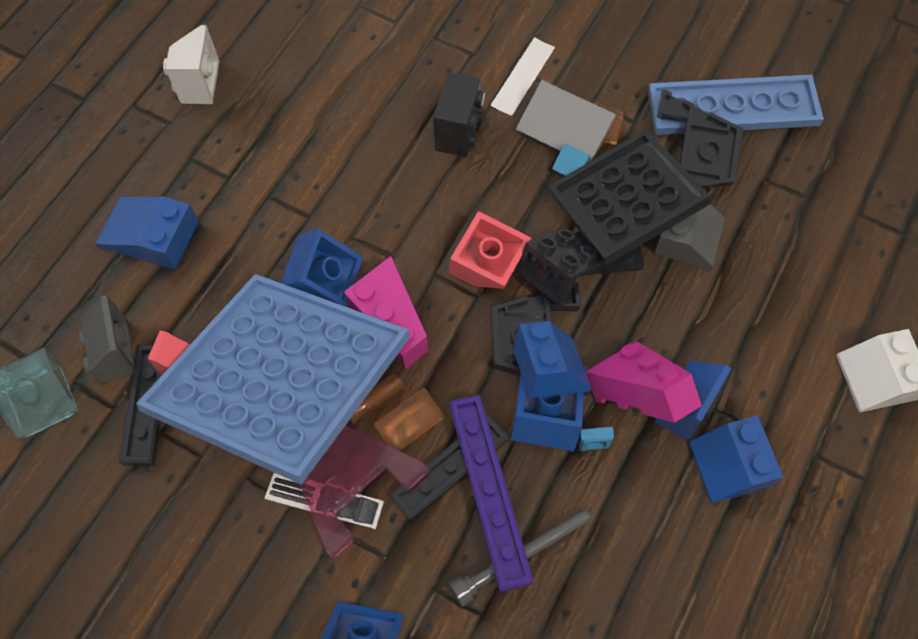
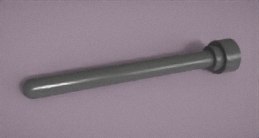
M584 509L523 545L527 559L588 523L592 518L591 512ZM490 565L472 577L468 575L464 578L458 576L448 582L452 594L461 607L474 600L473 596L478 594L477 590L496 579L493 566Z

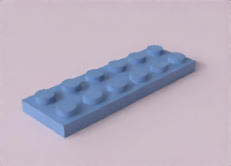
M813 75L649 83L648 87L655 135L684 134L686 125L682 121L657 117L662 90L673 93L672 96L681 101L687 100L695 104L694 107L708 114L712 112L742 127L743 130L820 126L824 120Z

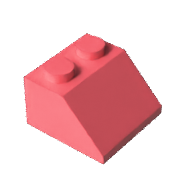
M478 211L450 258L448 273L476 287L504 289L521 259L525 243L531 241V237Z

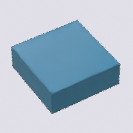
M564 143L552 169L567 176L587 164L591 156Z
M613 427L582 429L577 441L578 449L586 451L609 448L614 439Z

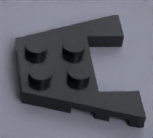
M662 90L657 117L686 123L679 164L703 189L733 185L736 180L743 128L712 112L708 114L694 107L695 104L687 100L681 101L673 97V93Z
M578 282L574 283L567 302L561 305L556 304L543 293L530 298L527 296L491 307L490 323L494 369L517 376L521 375L513 350L519 324L551 322L550 311H579L581 302ZM583 365L585 371H587L588 365ZM584 392V396H588L590 392Z

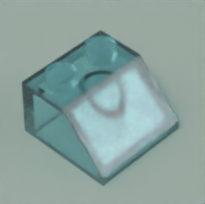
M45 348L0 368V414L19 441L79 412L59 362Z

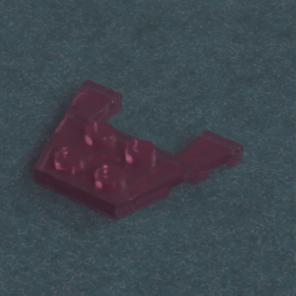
M346 425L301 485L325 550L332 559L336 558L356 539L335 514L384 469H387L407 491L429 472L428 467L423 462Z

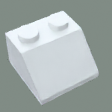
M200 25L171 45L168 57L163 61L164 73L169 76L172 91L177 94L181 104H213L220 61L207 25Z
M909 329L878 335L836 355L859 413L918 400V349Z

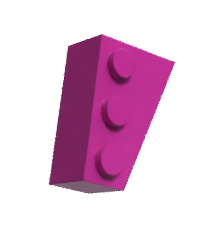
M391 256L344 292L348 308L409 330V340L395 357L405 370L429 351L426 333Z

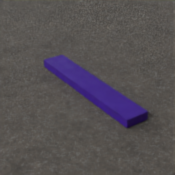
M480 394L450 401L449 408L499 592L502 593L532 585L534 583Z

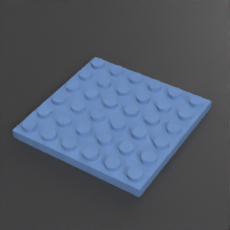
M255 274L136 404L140 412L302 485L409 340V330Z

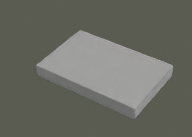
M541 80L516 130L559 152L564 143L590 155L589 163L594 160L616 119V114Z

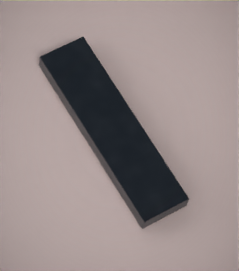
M137 345L119 461L122 466H155L161 421L140 412L136 404L161 377L148 360L153 345Z
M488 414L486 418L497 451L509 441V436ZM456 440L390 494V498L410 522L468 475L459 441Z

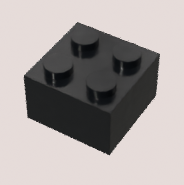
M448 72L433 116L435 151L467 158L470 147L475 148L478 139L476 128L477 125L482 126L485 116V109H482L485 92L481 91V79Z

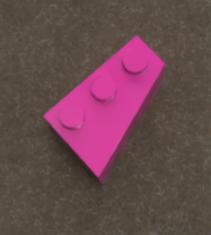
M637 341L625 345L621 351L585 371L595 400L599 403L604 404L608 400L616 402L618 408L625 410L629 406L639 408L644 415L674 423L702 406L692 374Z

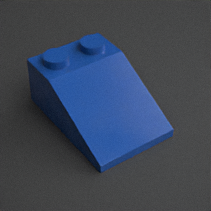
M120 197L95 245L99 248L175 270L199 221L191 205L167 197Z

